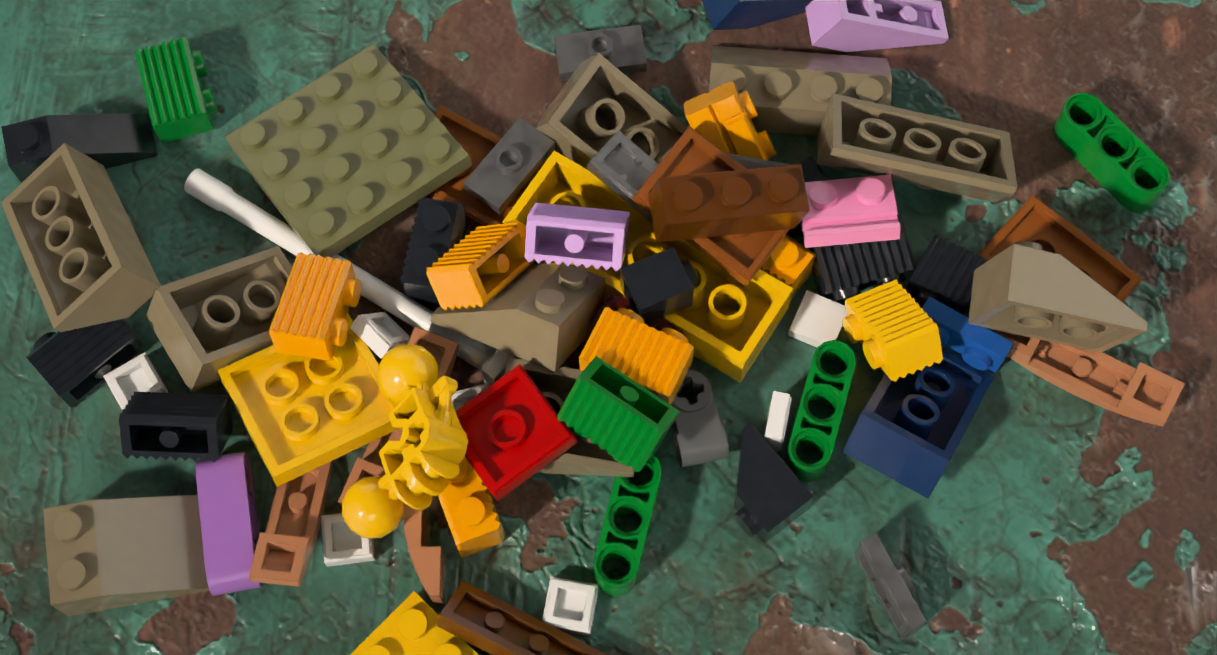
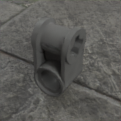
M688 370L671 404L672 407L680 411L671 428L675 453L681 468L729 457L727 436L722 420L718 415L711 385L702 373ZM688 390L691 397H697L695 404H689L686 397H680L681 391Z

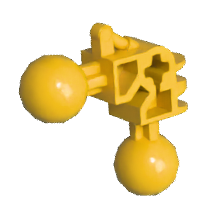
M399 344L387 351L378 365V383L382 391L391 400L399 403L388 416L392 427L402 430L400 441H388L378 452L386 474L383 477H363L350 485L342 499L343 519L351 531L363 538H382L396 530L404 516V503L416 510L427 509L432 502V495H440L446 489L448 479H455L459 475V464L467 451V434L462 429L451 402L453 394L457 391L458 383L455 379L445 375L439 378L438 364L432 354L423 346Z

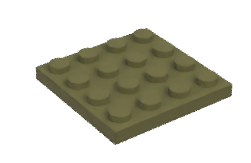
M374 43L225 136L230 148L315 257L320 255L324 258L327 256L332 258L421 198H424L473 166L469 154Z

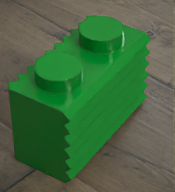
M181 37L179 40L172 39L170 42L164 41L161 45L154 44L153 47L138 48L135 51L152 126L161 143L164 144L214 130L211 115L218 113V109L211 88L204 89L201 77L208 76V70L202 51L197 50L193 52L186 37Z
M596 356L578 376L557 417L559 421L566 422L567 427H570L577 435L590 438L592 444H599L600 449H607L608 454L617 462L625 466H632L634 472H640L660 446L680 411Z

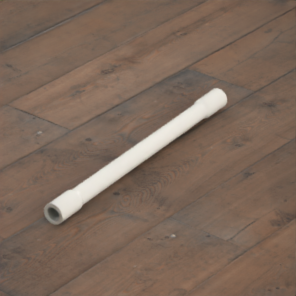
M195 169L188 176L184 185V190L188 194L213 209L226 213L295 256L300 252L305 255L310 253L290 225L236 194L228 185L201 169ZM338 254L332 257V259L339 258L342 261L345 260V258ZM352 263L355 277L361 281V296L414 328L418 327L459 343L460 347L457 356L479 370L498 350L432 323L431 314L433 311Z

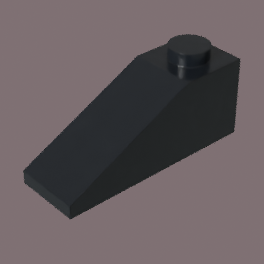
M148 113L45 115L1 127L8 166L21 183L64 143L104 165L105 169L158 156Z

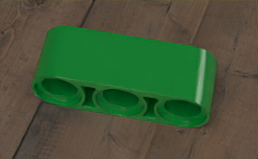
M1076 93L1067 99L1053 129L1057 141L1123 207L1133 212H1145L1151 209L1169 184L1170 173L1165 163L1092 94ZM1072 118H1079L1082 121H1084L1086 125L1078 124L1075 121H1073ZM1106 148L1114 151L1118 157L1110 156L1103 149ZM1135 180L1144 181L1151 189L1142 188Z
M830 340L823 342L817 347L806 379L785 455V464L801 482H813L823 476L834 449L856 366V357L853 350L848 344L841 341ZM826 361H834L842 367L843 373L830 375L821 368L820 364ZM813 404H823L830 409L832 416L827 419H818L810 413L808 407ZM803 447H810L816 450L821 460L814 464H807L797 457L796 451Z
M654 454L643 467L644 470H647L652 475V480L648 484L636 486L631 484L626 477L615 476L594 558L596 583L604 593L610 596L628 594L638 581L660 491L661 465ZM623 514H633L641 521L640 527L633 532H623L614 523ZM612 560H621L630 568L628 575L620 580L608 578L602 570Z

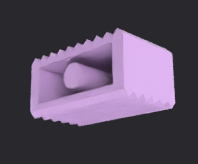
M535 202L527 216L524 258L528 262L535 259L538 264L542 260H545L547 264L554 261L557 265L564 262L567 267L571 263H574L576 267L583 264L586 268L593 265L596 269L603 266L605 270L612 266L617 271L622 267L627 253L630 212Z

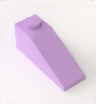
M813 0L805 7L812 46L854 52L944 44L949 40L942 3L937 0Z

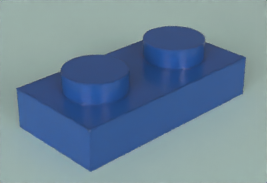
M929 296L922 308L929 318H932L934 323L936 322L939 328L941 347L947 346L961 354L967 364L978 370L985 371L988 369L996 374L1014 343L985 327L968 324V317Z

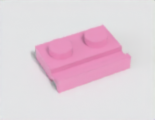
M891 174L805 182L810 209L801 220L805 248L900 239L901 227L897 217V206Z

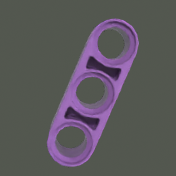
M247 452L220 455L219 459L215 462L210 458L205 462L202 459H197L195 467L205 572L210 593L212 596L262 588L264 583L251 582L249 579L259 538V526L253 473Z

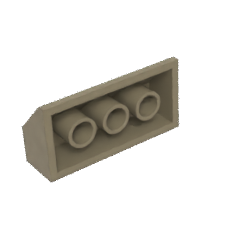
M712 46L709 92L729 81H734L739 94L747 90L758 113V116L751 119L757 132L766 130V132L818 136L832 93L891 106L892 74L887 58Z
M832 93L817 136V164L828 166L837 171L847 170L870 176L891 174V179L894 181L916 185L925 190L935 189L954 193L972 200L981 199L996 202L1015 194L1017 180L1010 132Z
M62 144L1 202L55 330L65 332L129 318L154 295L156 288L161 286L104 165L68 144Z

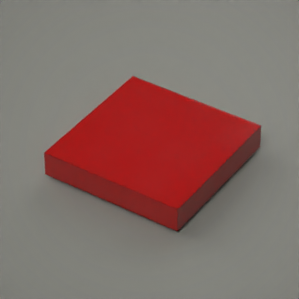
M521 364L455 411L462 429L467 434L468 444L465 457L497 501L578 443L565 423L558 420V414Z

